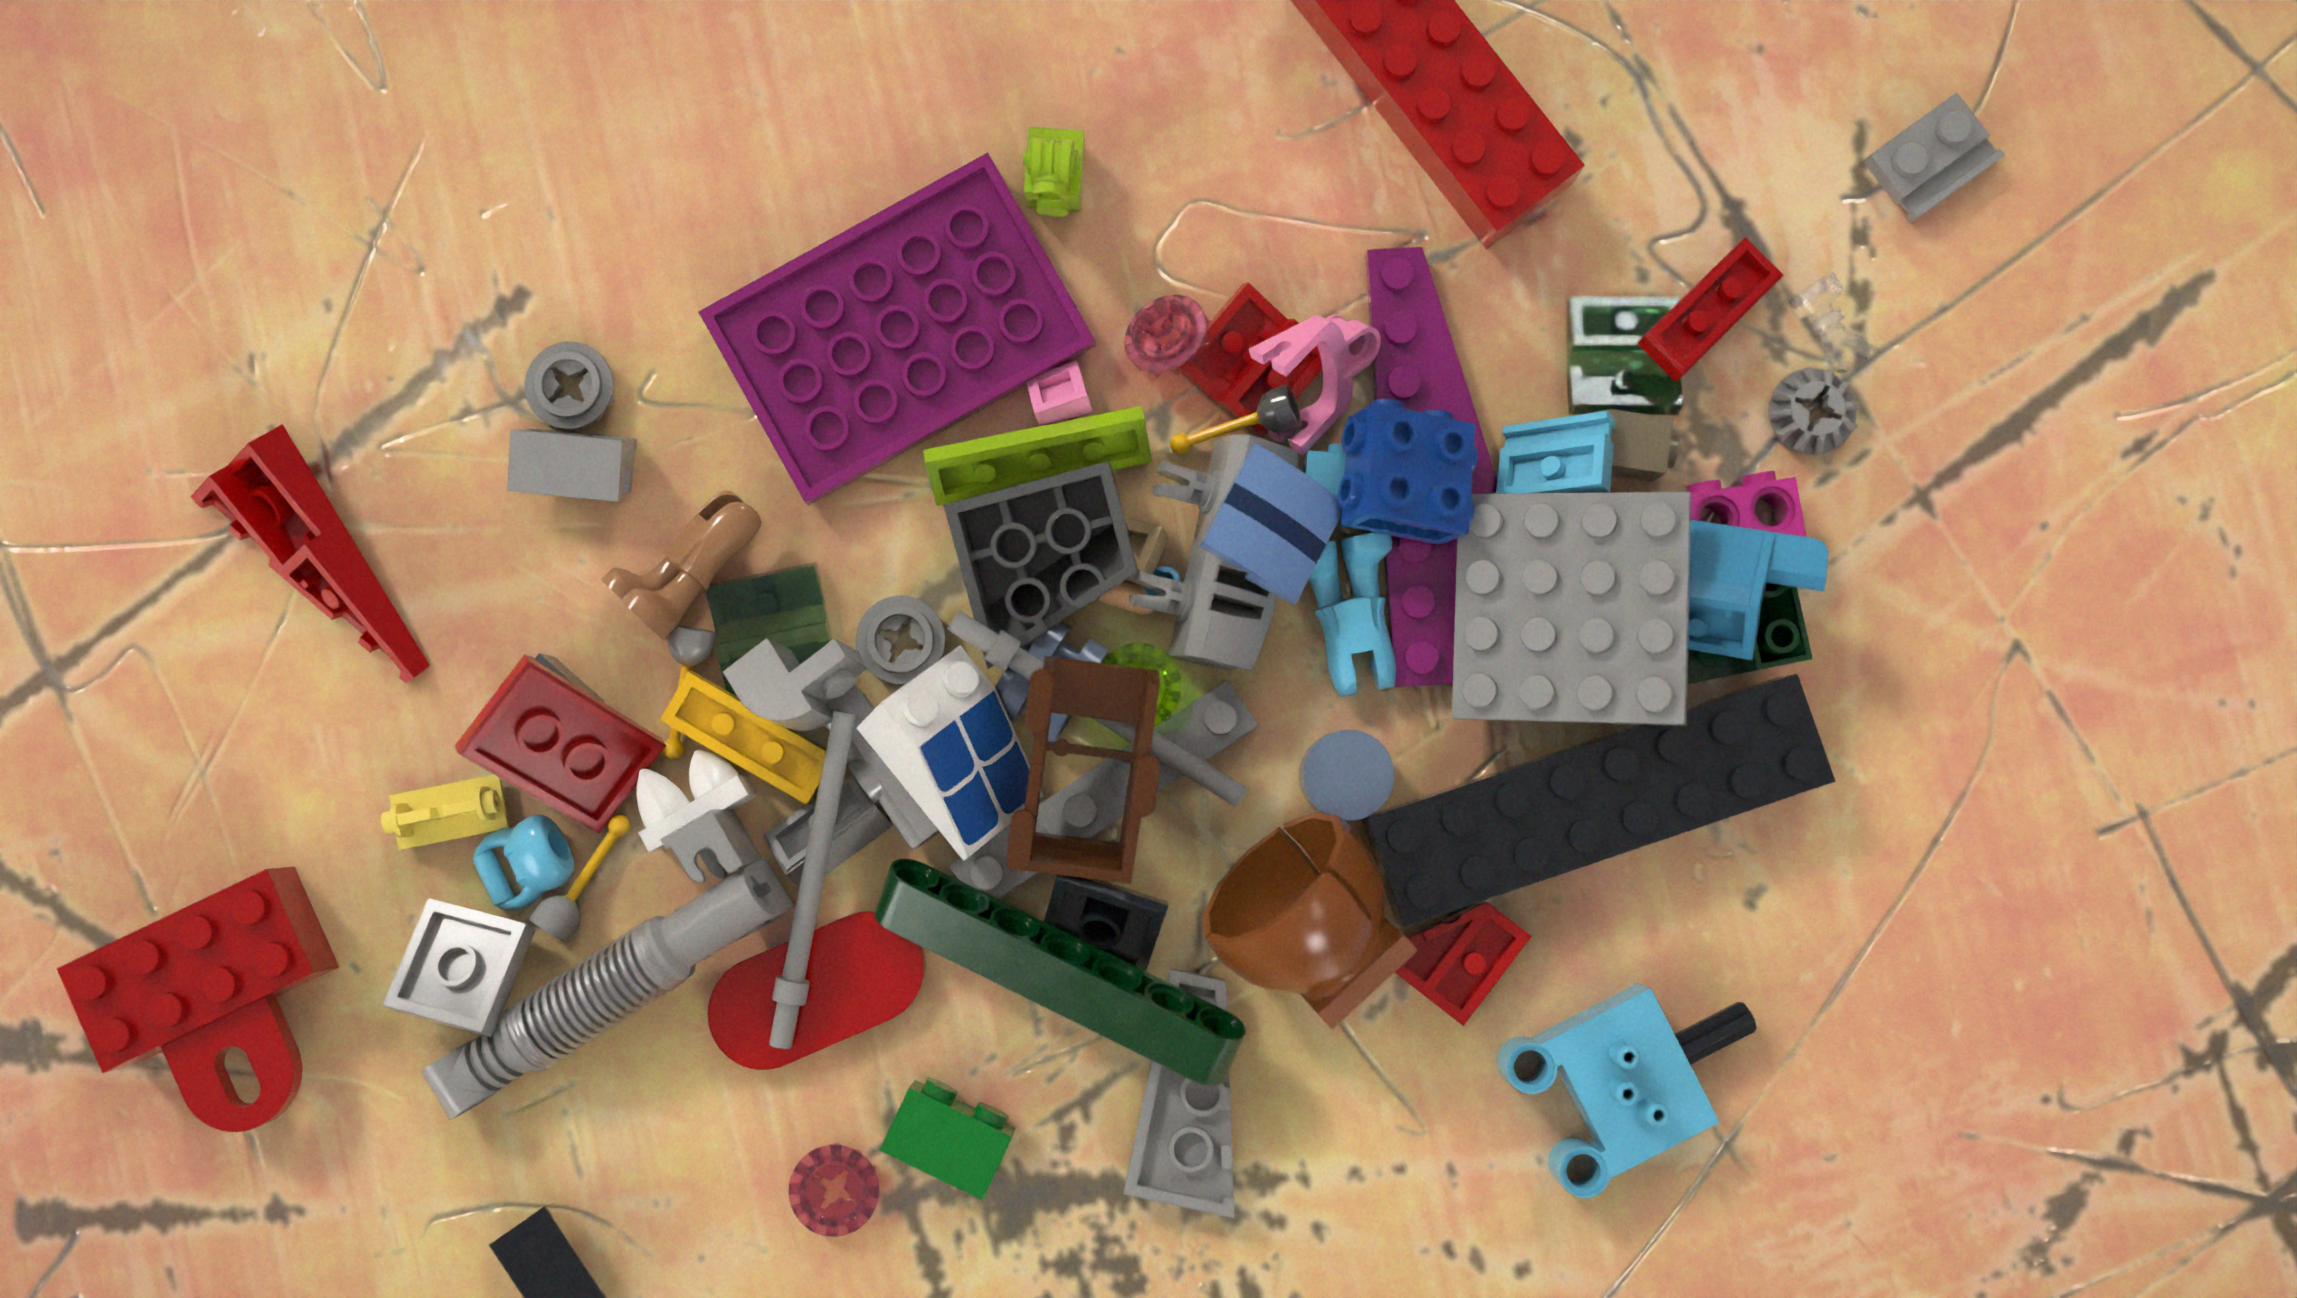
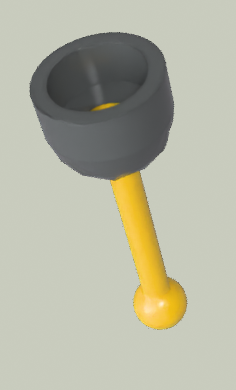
M1288 384L1271 389L1262 395L1258 403L1257 412L1190 435L1176 433L1170 439V448L1174 453L1182 455L1187 453L1192 445L1260 423L1265 429L1274 433L1286 432L1301 427V415L1294 393Z

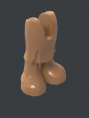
M722 491L711 498L696 513L682 533L664 550L665 558L654 569L645 575L639 576L626 569L615 567L601 580L663 640L679 624L682 616L699 591L707 592L716 573L752 540L761 527V518L751 506L745 504L735 493Z

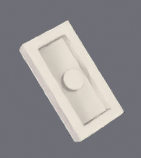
M696 750L693 753L689 769L690 789L695 800L689 802L683 792L669 779L645 768L641 769L637 781L636 796L639 813L645 829L638 833L648 851H663L665 847L660 839L709 810L735 809L759 795L749 777L739 775L732 765L720 756L711 752Z

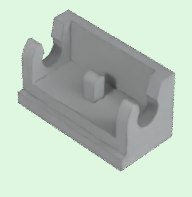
M534 428L510 430L507 491L620 502L623 500V493L630 494L634 451L636 450L637 438Z
M734 809L709 810L660 839L665 849H673L687 875L699 883L705 882L706 876L704 870L697 864L698 854L701 856L707 869L718 878H725L727 876L726 871L732 873L746 865L763 860Z

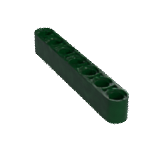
M897 859L890 865L874 911L875 919L881 926L1197 1083L1215 1086L1225 1081L1246 1032L1243 1023L1230 1012L925 863L912 859Z

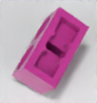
M1766 471L1741 477L1742 486L1722 489L1720 480L1704 481L1686 486L1687 492H1690L1692 495L1691 520L1700 521L1699 516L1702 508H1708L1719 516L1720 522L1723 525L1807 537L1796 477L1776 480L1775 471ZM1758 499L1764 500L1772 506L1775 514L1772 526L1764 525L1757 519L1755 504Z

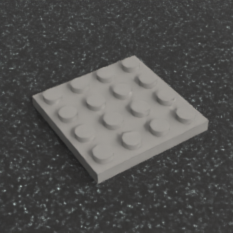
M1691 493L1471 494L1475 512L1472 522L1469 523V534L1457 538L1452 719L1687 726Z

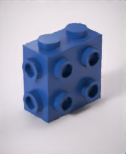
M1392 399L1374 400L1366 408L1349 416L1341 439L1342 449L1346 452L1345 472L1338 488V503L1342 507L1341 526L1438 545L1469 534V523L1472 522L1475 512L1474 502L1471 498L1472 472L1475 469L1478 458L1477 447L1474 444L1475 424L1454 420V415L1448 411L1427 410L1416 412L1404 409V403Z

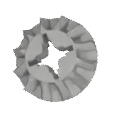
M561 342L544 349L532 361L525 377V395L532 411L545 423L557 429L581 430L583 426L593 421L601 420L602 413L608 404L614 402L612 391L615 377L606 359L593 348L578 342ZM558 370L573 379L583 375L584 379L579 384V388L583 392L582 397L585 399L583 402L578 399L575 400L569 395L560 399L559 394L564 390V386L560 382L561 378L556 373Z
M1811 366L1786 376L1774 389L1769 402V420L1778 439L1788 448L1806 455H1821L1842 446L1850 434L1858 427L1855 422L1860 404L1854 400L1853 394L1850 391L1851 383L1844 382L1834 375L1833 369L1822 370L1811 368ZM1820 393H1823L1821 409L1828 412V416H1831V418L1822 417L1815 421L1807 430L1810 423L1808 421L1809 411L1803 408L1800 402L1809 403Z
M892 596L875 603L864 614L857 629L856 646L858 653L868 667V671L874 676L888 683L907 684L943 658L946 633L938 614L928 604L910 596ZM910 617L912 618L909 625L911 627L910 637L916 640L917 644L922 645L923 649L922 651L916 648L914 650L904 649L901 655L896 657L895 662L891 663L894 654H892L894 645L879 633L881 630L888 633L890 631L900 632L903 625H907Z

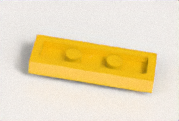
M692 670L686 673L659 720L807 805L820 784L826 748L796 730L788 729L755 715L742 704L737 696Z

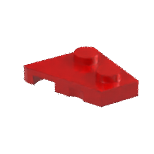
M1481 901L1407 937L1418 951L1394 973L1464 1026L1532 936L1487 901Z

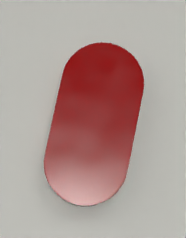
M861 911L845 916L814 930L805 979L810 981L806 1005L799 1007L791 1049H781L769 1045L777 1002L772 1000L777 975L783 974L789 941L735 964L721 976L709 999V1029L719 1049L735 1063L756 1070L780 1068L887 1022L904 1012L917 996L924 979L926 960L923 947L881 926L875 919L874 911Z

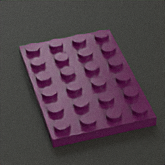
M988 152L698 311L802 499L808 506L1027 385L1026 382L1063 365L1096 346V340Z

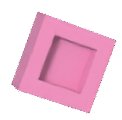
M1077 360L1050 369L1026 382L1033 411L1039 426L1068 421L1093 411Z

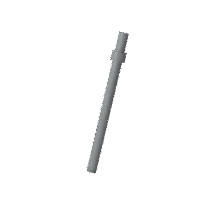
M960 610L947 629L986 653L983 659L1001 670L1009 667L1030 680L1031 674L1035 670L1043 668V661L1019 647L1021 644L1020 640L1002 629L997 634ZM1092 718L1133 744L1135 723ZM1153 730L1151 755L1156 756L1158 760L1236 807L1242 801L1247 787Z
M834 710L783 974L776 976L772 1000L777 1002L769 1045L776 1048H792L799 1007L806 1005L810 981L805 979L856 719V714L840 710Z

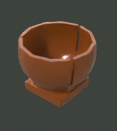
M1314 812L1285 823L1284 829L1304 848L1322 874L1318 872L1301 848L1278 827L1247 850L1221 879L1202 915L1204 938L1225 966L1250 984L1270 990L1300 994L1333 1030L1418 950L1401 931L1385 918L1382 877L1377 862L1360 834L1337 815Z

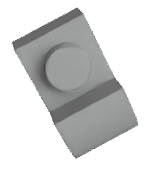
M766 638L724 670L723 674L742 704L755 715L788 729L809 731L824 727L832 722L833 715L825 701L837 698L848 692L854 686L855 678L867 670L868 667L857 650L835 638L802 664L798 662L790 649Z

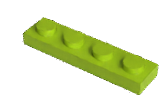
M1142 406L923 450L925 466L936 506L1107 461L1111 462L1113 470L1152 462Z

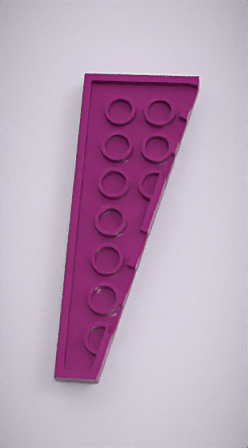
M1423 247L1367 250L1365 258L1369 323L1371 327L1379 332L1381 338L1378 354L1372 362L1374 400H1397L1404 403V409L1416 412L1427 410L1448 411L1454 415V420L1475 424L1474 444L1477 447L1478 458L1475 469L1472 472L1471 494H1496L1497 477ZM1391 535L1392 550L1384 557L1389 637L1396 662L1395 686L1392 688L1453 685L1457 538L1438 545Z

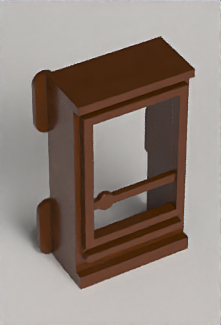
M1044 656L1043 668L1037 669L1031 674L1025 725L1030 731L1034 732L1025 806L1024 809L1017 810L1011 819L1006 857L1007 866L1011 870L1017 872L1024 870L1131 884L1141 817L1149 816L1154 810L1160 773L1158 758L1150 754L1160 689L1158 670ZM1051 713L1135 723L1136 728L1132 752L1069 744L1067 740L1062 738L1057 739L1055 742L1048 741ZM1046 750L1053 751L1057 756H1065L1067 753L1131 761L1119 842L1035 832Z

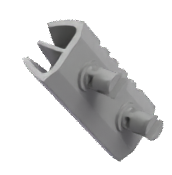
M1232 434L1215 440L1207 473L1170 464V462L1164 460L1159 464L1156 473L1180 483V485L1164 483L1153 486V495L1198 505L1199 516L1185 580L1180 582L1148 574L1142 570H1138L1132 580L1136 584L1155 591L1157 595H1129V605L1175 615L1176 621L1168 654L1169 657L1228 671L1236 670V668L1247 671L1252 670L1268 631L1278 596L1245 579L1246 572L1199 547L1249 449L1254 443L1274 453L1298 469L1297 451L1252 435Z

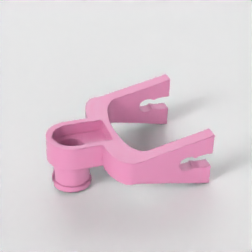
M1336 314L1330 315L1327 318L1314 315L1249 348L1252 359L1263 365L1271 360L1273 370L1284 376H1287L1316 345L1321 357L1323 368L1322 393L1316 403L1300 411L1302 426L1278 433L1267 430L1268 436L1279 443L1292 437L1288 440L1290 448L1304 455L1349 408L1353 394L1352 377L1370 365L1377 356L1381 343L1379 332L1359 320L1348 322Z

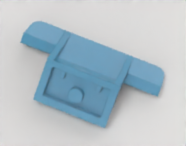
M1691 520L1688 649L1752 660L1756 648L1761 602L1766 583L1824 592L1828 564L1827 546L1816 538Z

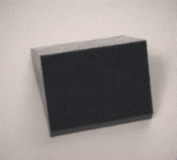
M1057 875L1043 922L1146 971L1168 909V901L1103 880Z

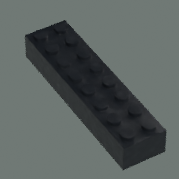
M1798 674L1777 677L1687 707V726L1637 724L1393 806L1363 818L1361 821L1372 854L1377 862L1397 924L1407 927L1836 781Z

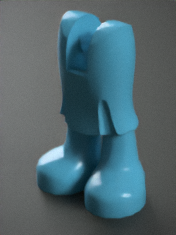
M1373 532L1339 541L1342 558L1347 568L1353 593L1352 598L1342 599L1336 542L1328 541L1309 578V583L1314 592L1318 607L1314 613L1322 626L1331 681L1339 697L1357 694L1356 671L1351 654L1368 651L1369 665L1376 688L1381 690L1394 687L1396 662L1384 616L1386 598L1380 597L1378 583V564L1392 550L1391 535Z

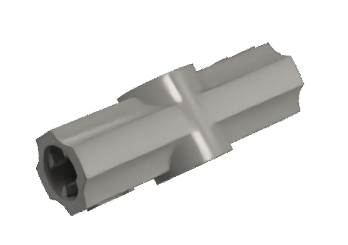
M854 685L845 694L825 703L832 715L834 710L856 714L848 755L850 762L847 765L874 803L882 805L891 818L893 825L912 850L940 833L857 730V727L874 710L865 693L857 685ZM831 723L828 724V725H826V727H827V729L829 730V732H830Z

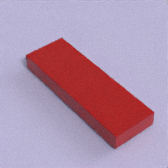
M1744 237L1637 344L1677 382L1784 275Z

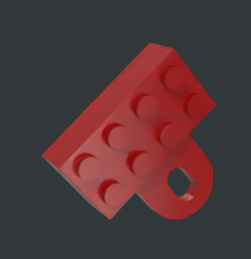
M295 867L265 869L56 969L102 1073L136 1065L163 1052L181 1095L190 1111L201 1122L214 1129L226 1132H242L270 1123L282 1115L294 1101L301 1085L303 1070L301 1054L276 997L339 968V965ZM232 1046L238 1047L246 1053L259 1082L260 1094L253 1104L246 1103L239 1098L225 1068V1055Z

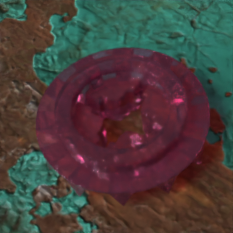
M1184 295L1162 296L1142 307L1131 320L1125 334L1126 354L1139 371L1145 370L1156 378L1164 371H1170L1178 375L1180 365L1188 360L1197 362V350L1199 347L1209 344L1206 329L1210 322L1202 307L1194 299ZM1172 329H1175L1180 337L1169 339L1166 346L1163 347L1158 339L1169 336Z
M840 1143L814 1148L798 1162L790 1178L789 1201L795 1216L806 1228L823 1236H844L858 1230L870 1219L877 1206L881 1189L876 1174V1167L868 1161L860 1149H853ZM844 1169L847 1170L849 1173L845 1177L847 1181L844 1185V1190L850 1194L849 1197L851 1199L846 1200L838 1197L824 1210L821 1206L826 1200L824 1196L827 1189L821 1184L820 1179L824 1177L832 1181L838 1174L841 1175Z

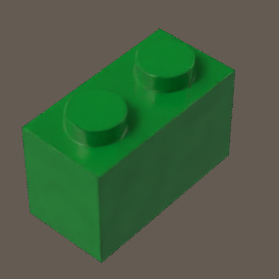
M927 1078L925 1084L914 1080L905 1094L879 1151L983 1200L1016 1128L1006 1124L1009 1118L1007 1114L991 1105L978 1102L976 1108H973L955 1099L958 1092L941 1081Z

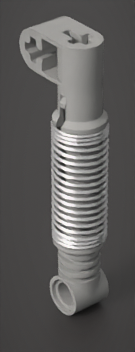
M766 859L746 865L691 900L685 906L676 909L669 916H656L649 920L645 919L644 922L636 925L626 934H622L617 940H613L609 945H605L601 950H597L593 955H589L584 961H580L576 966H572L568 971H564L560 976H556L543 987H539L535 992H531L527 997H523L520 1001L512 1004L501 1015L500 1023L497 1024L492 1038L479 1035L473 1041L456 1048L425 1067L421 1073L449 1120H452L499 1092L501 1087H505L523 1073L528 1071L541 1072L560 1062L569 1053H574L577 1048H582L585 1043H590L594 1037H599L602 1032H607L610 1027H615L618 1022H623L626 1017H631L635 1011H640L643 1006H648L651 1001H656L659 996H664L668 990H673L680 986L681 983H684L687 978L695 973L697 963L711 957L713 953L720 951L727 945L765 927L795 906Z

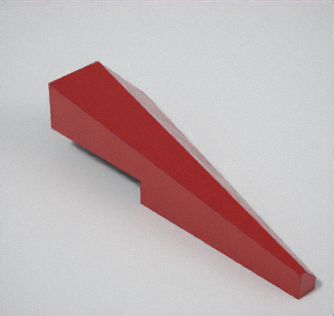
M283 424L247 443L226 467L209 475L190 496L201 508L213 505L232 521L228 531L239 541L249 537L253 539L270 558L269 567L331 620L342 616L360 631L362 635L358 643L369 653L381 649L388 655L401 671L399 678L404 683H408L430 667Z

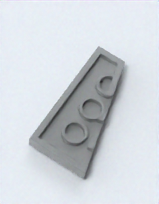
M1174 968L1170 969L1168 983L1227 1011L1226 980ZM1151 1060L1123 1194L1235 1218L1229 1072L1222 1084L1209 1086L1197 1083Z

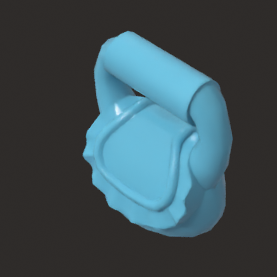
M544 815L527 817L515 827L502 828L487 835L475 849L472 859L493 906L505 911L525 909L535 903L546 891L561 887L574 873V860L566 838L557 824ZM495 847H504V856L510 863L516 876V882L523 888V891L517 897H515L493 851Z

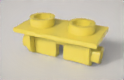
M494 774L389 795L390 811L382 812L381 814L382 828L386 834L395 833L398 850L510 827L502 780Z

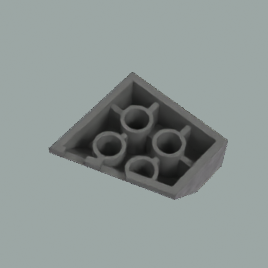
M1109 461L944 505L974 619L997 634L1002 629L1020 640V648L1138 572L1112 464ZM985 660L987 669L994 666L993 664Z

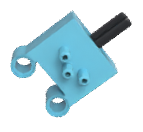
M1636 983L1531 1038L1525 1036L1510 1038L1502 1044L1498 1052L1497 1066L1499 1073L1509 1084L1527 1094L1541 1093L1552 1086L1558 1070L1593 1141L1588 1143L1576 1137L1561 1139L1553 1146L1549 1153L1548 1166L1551 1175L1567 1192L1579 1198H1591L1605 1190L1611 1178L1720 1123L1691 1064L1752 1034L1757 1027L1754 1016L1743 1002H1736L1674 1034L1652 989ZM1535 1051L1539 1058V1067L1536 1073L1529 1078H1517L1514 1071L1515 1060L1522 1052ZM1576 1155H1589L1591 1167L1588 1174L1579 1180H1569L1566 1172L1570 1160Z

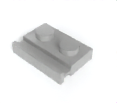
M1955 93L1870 154L1863 163L1895 204L1899 202L1908 214L1905 218L1911 224L2005 154L2001 149L1995 150L1987 139L1990 136L1959 94Z

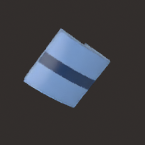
M1254 443L1241 464L1199 547L1246 572L1245 579L1295 605L1341 517L1342 507L1338 503V498L1321 484L1279 456Z

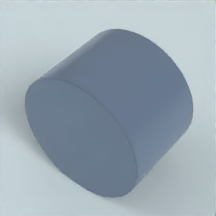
M1340 730L1319 738L1307 749L1299 768V783L1305 799L1317 812L1337 815L1345 821L1360 820L1374 814L1386 803L1394 784V767L1388 751L1376 738L1357 730Z

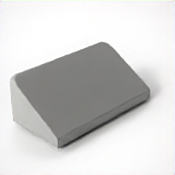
M852 772L844 776L825 875L892 826L883 809L878 803L876 804L870 799ZM817 797L763 835L784 874L798 887H800Z

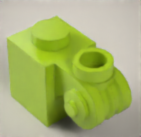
M1028 128L1027 151H1024L1023 165H1026L1024 196L1027 208H1036L1037 214L1047 217H1064L1068 215L1069 211H1081L1086 148L1084 130Z

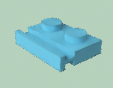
M1600 411L1503 426L1502 434L1505 436V447L1500 449L1496 494L1610 493L1614 449L1611 431L1615 428V419L1608 411Z

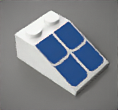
M961 645L882 701L857 727V730L963 861L1011 823L1013 814L1017 810L1024 809L1030 764L996 688ZM1042 791L1040 794V799L1044 796Z

